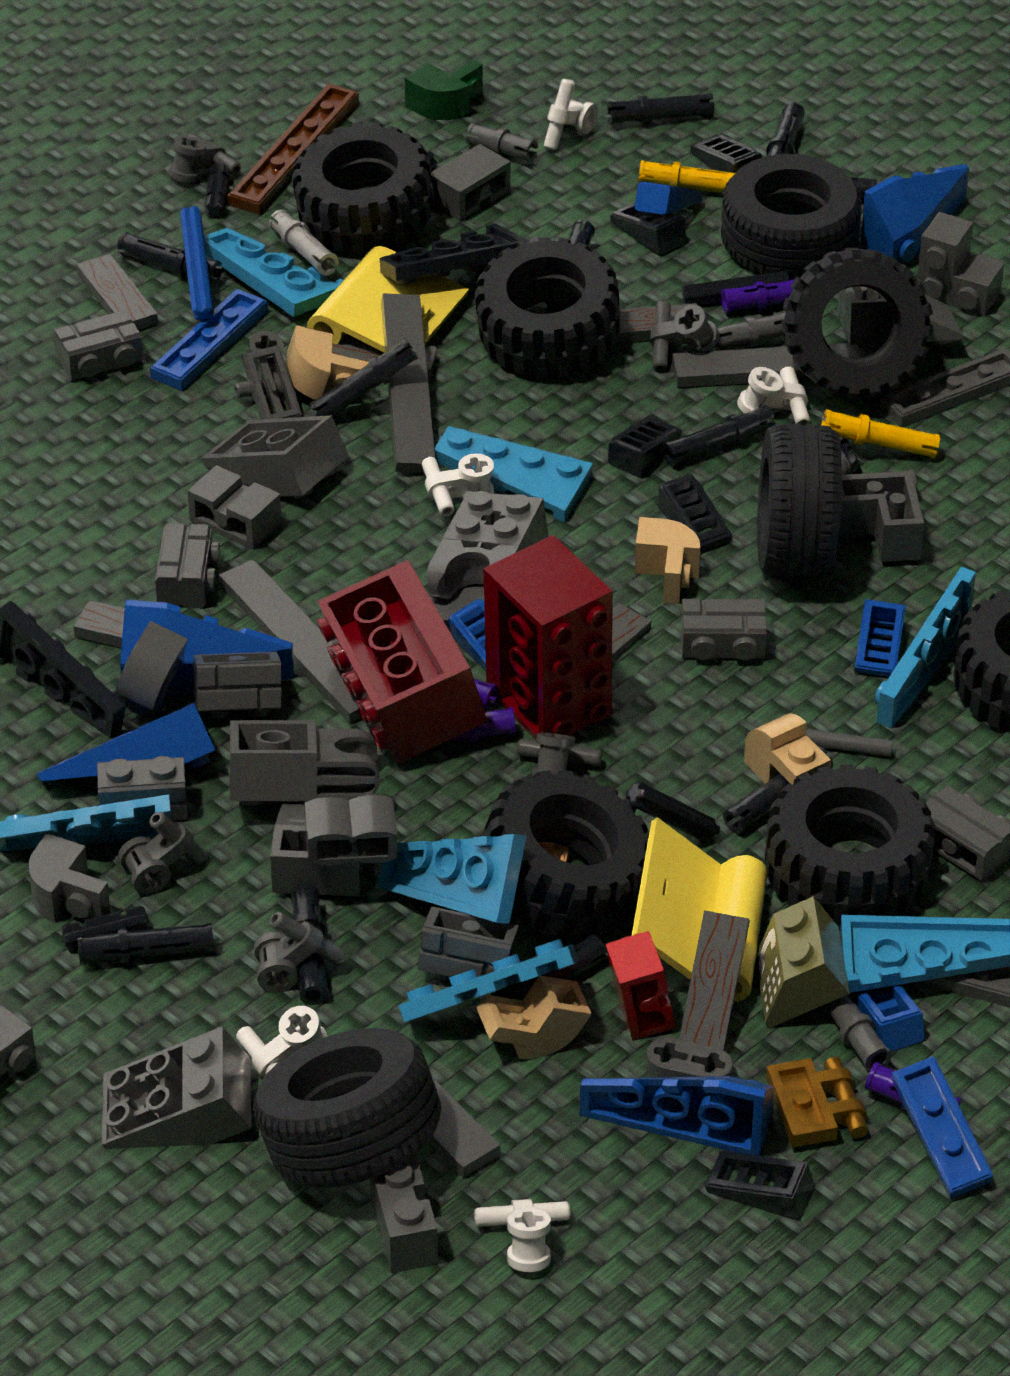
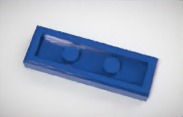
M932 1056L892 1072L891 1080L949 1198H954L993 1182L994 1175L935 1057Z

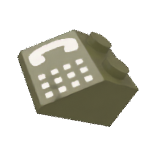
M813 896L774 913L756 953L765 1024L769 1028L850 994L839 928Z

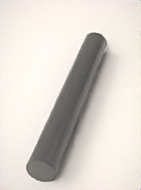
M806 729V735L817 746L822 748L891 757L893 740Z

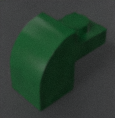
M472 59L450 74L429 63L404 78L405 107L433 120H454L470 114L469 102L483 94V64Z

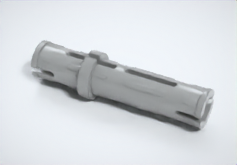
M280 209L271 215L278 221L277 224L274 220H269L271 229L281 236L282 242L288 248L291 247L299 252L320 274L327 276L335 272L336 268L329 262L331 261L334 265L338 266L337 256L310 234V229L304 222L295 220L286 210Z

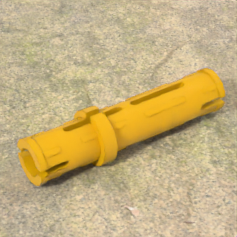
M641 160L638 183L649 182L679 188L723 193L727 182L735 173L681 166V162L675 161L673 165Z
M826 409L823 415L826 420H822L821 426H829L838 432L839 437L853 440L856 445L862 446L865 442L928 456L932 459L937 454V450H934V448H939L940 443L939 434H931L870 420L868 415L863 414L855 417Z

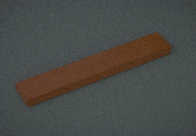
M327 84L227 195L228 206L260 215L292 179L294 165L299 156H301L302 151L309 144L314 145L317 137L322 134L326 136L331 134L332 130L340 125L359 103V92Z

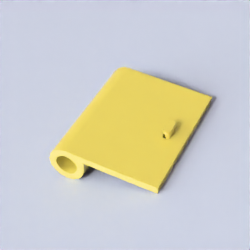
M378 246L368 252L307 322V328L333 334V344H338L348 334L385 353L381 309L382 294L420 295L424 343L426 344L468 295L469 289L446 277H430L428 275L417 277V281L410 284L395 283L393 279L380 272L379 258L397 252L383 246Z
M655 818L651 821L631 936L649 931L659 958L691 980L704 910L749 918L750 923L734 1002L746 999L750 995L763 910L768 874L765 864L761 860L749 855L736 856L720 864L661 819Z

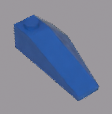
M961 164L938 168L933 174L928 175L922 172H915L911 178L905 179L899 175L892 176L866 190L860 249L878 251L896 259L901 264L916 257L920 253L922 234L938 212L951 215L966 197L969 167Z
M126 600L120 658L121 673L134 646L150 621L188 639L183 663L168 685L166 697L193 693V655L277 652L281 661V681L294 678L293 643L248 628L238 632L217 625L219 619L205 615L203 620L180 613L181 607L170 603Z
M191 703L146 723L138 729L115 737L93 749L84 751L38 772L37 775L40 781L98 776V762H110L114 759H125L127 761L154 759L158 756L170 758L184 757L186 771H190L210 762L207 754L214 751L215 748L195 704Z
M732 1076L582 1079L580 1085L579 1116L735 1153L760 1156L773 1117L775 1086Z

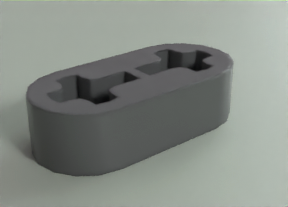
M663 1037L651 1042L647 1048L646 1070L650 1077L731 1076L732 1059L728 1053L716 1047ZM665 1057L671 1058L669 1063H663ZM709 1068H716L713 1073H707Z

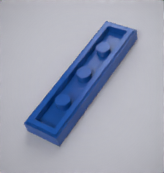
M239 289L233 291L213 310L212 318H204L150 367L151 378L182 391L268 311L267 300Z

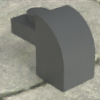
M152 621L149 622L134 646L123 668L115 692L120 694L130 711L139 715H146L155 720L163 710L168 685L183 663L188 639Z
M46 833L31 854L28 866L32 900L36 910L44 918L54 923L63 911L71 913L78 918L86 919L111 913L108 882L88 876L85 845Z

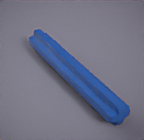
M184 207L180 212L191 308L194 318L202 321L204 318H212L214 314L202 217L198 207Z

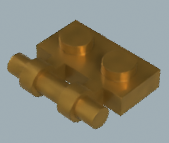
M831 1057L827 1059L823 1064L825 1070L817 1072L811 1058L767 1066L766 1080L768 1085L775 1086L774 1101L792 1148L836 1140L837 1124L848 1127L852 1138H861L868 1133V1127L865 1122L867 1112L863 1102L856 1099L853 1092L855 1086L854 1079L850 1070L843 1067L840 1058ZM829 1092L836 1097L837 1101L828 1103L825 1093Z

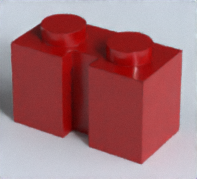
M646 931L637 935L626 936L620 940L605 944L618 1002L632 1041L676 1028L671 1003L667 995L669 993L664 969L650 932Z

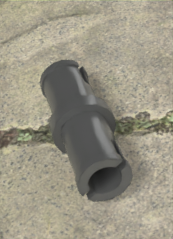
M474 122L467 129V133L475 134L474 137L466 136L465 139L468 145L477 146L481 144L502 157L510 155L528 162L533 161L537 154L535 151L528 150L530 147L538 149L537 140L513 135L508 129L501 127L496 130Z
M785 312L758 319L750 316L744 318V321L741 323L719 327L720 336L715 345L716 350L722 351L723 349L749 344L750 347L758 346L759 341L785 336V333L782 331V319H785Z
M850 994L824 1005L826 1012L831 1015L840 1028V1038L847 1046L854 1048L867 1069L871 1070L876 1062L882 1066H886L890 1062L892 1053L875 1032L876 1025L869 1015L862 1014Z

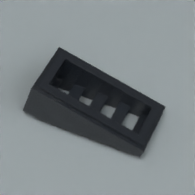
M721 134L694 143L690 147L692 153L716 171L736 173L746 164L762 158V154L758 150Z
M635 203L610 214L611 222L656 253L665 254L684 245L687 241L684 218L673 213L661 215L640 212L635 209Z
M648 416L617 435L609 443L608 464L642 477L666 452L663 451V444L679 439L682 435V429Z
M692 474L667 481L659 486L658 508L669 520L680 522L695 532L700 541V552L732 541V533L701 484ZM708 528H711V529H712V530H710V531H708V532H705V533H702V534H699V533H698V532H700V531H702V530H705V529H708Z
M720 1151L705 1187L708 1193L783 1217L801 1219L814 1190V1181L807 1162ZM733 1169L739 1171L736 1180L730 1181L729 1178ZM752 1175L756 1176L753 1184L749 1183ZM770 1181L775 1182L773 1187L768 1186Z

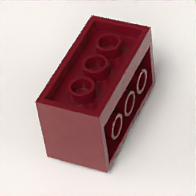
M554 535L483 568L486 683L498 685L499 697L497 701L505 709L513 707L514 718L535 740L537 733H554L570 736L572 733L612 714L613 591Z
M409 560L317 601L323 616L316 620L326 643L330 641L333 643L326 647L336 670H346L341 676L350 696L355 695L356 698L360 696L361 699L356 701V704L365 724H375L376 727L372 728L371 732L379 750L383 752L388 749L396 764L488 722L471 668Z

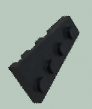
M495 223L486 226V234H477L476 231L472 230L460 234L461 241L459 242L446 239L432 242V250L429 251L426 248L414 247L379 258L380 272L393 279L395 283L410 284L416 282L417 277L421 276L445 277L450 275L452 270H480L483 268V264L489 263L493 258L498 260V255L508 247L512 250L517 247L518 243L527 239Z
M12 601L0 607V664L3 665L9 661L17 666L16 675L26 682L36 679L42 683L45 694L57 702L63 698L67 700L72 713L110 738L122 730L126 704L115 690L108 689L99 681L89 666L80 663L66 651L59 639L51 637L45 632L29 612L22 611Z

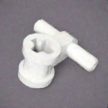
M561 80L556 102L551 104L547 118L550 120L544 142V146L547 149L556 150L558 148L564 124L576 127V130L580 133L588 134L596 123L598 115L597 105L591 102L582 104L574 101L572 94L575 83L572 80Z
M756 367L751 371L748 377L749 386L741 392L737 400L738 407L743 413L759 408V405H767L770 409L791 410L795 424H801L802 426L810 424L811 420L806 407L808 398L804 387L798 383L794 368L785 367L780 371V375L766 367Z
M466 455L459 461L458 469L442 472L434 457H427L422 461V468L426 475L425 487L429 497L435 500L439 513L442 516L452 515L455 507L451 499L459 497L463 501L467 491L477 492L479 490L494 494V486L490 482V478L494 474V462L486 455Z
M296 1006L287 1010L279 1021L280 1035L266 1045L250 1026L242 1027L236 1035V1039L252 1057V1066L262 1078L278 1062L294 1051L314 1041L328 1037L325 1029L321 1026L317 1013L307 1006ZM294 1020H296L299 1025L296 1028L293 1024Z
M531 1199L512 1200L511 1205L479 1207L474 1210L475 1225L478 1227L507 1225L509 1233L512 1234V1245L507 1250V1262L513 1269L522 1272L540 1271L550 1264L551 1252L549 1247L545 1245V1235L549 1233L552 1221H566L571 1216L570 1204L567 1201L532 1204Z

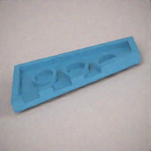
M229 228L204 236L206 256L208 258L222 262L221 266L293 317L320 307L343 282V279H338L335 283L324 278V275L320 274L314 266H311L308 270L293 264L294 257L283 252L268 253L265 251V244Z
M451 426L447 427L434 448L437 463L452 470L458 469L459 461L466 455L483 454L490 457L494 462V474L490 478L494 490L503 494L511 491L515 494L526 495L527 497L543 498L545 508L552 510L553 517L564 523L593 475V463Z
M960 567L888 680H884L880 684L875 695V703L878 704L877 723L892 728L957 648L962 620L972 610L975 571Z
M169 794L67 811H57L36 816L24 814L8 816L4 821H0V851L35 849L46 833L82 845L129 841L139 836L153 839L159 833L149 823L151 816L156 812H162L171 820Z
M507 834L497 837L481 836L471 839H442V841L397 843V858L381 863L377 887L496 923L509 924L527 835Z
M841 915V945L850 993L1010 967V919Z
M561 939L535 947L537 957L520 962L518 954L492 962L494 972L477 977L475 969L449 977L451 987L435 992L432 984L406 992L409 1001L398 1005L403 1021L407 1022L466 1000L497 991L509 985L535 978L552 970L575 964L579 961L573 944L563 947Z

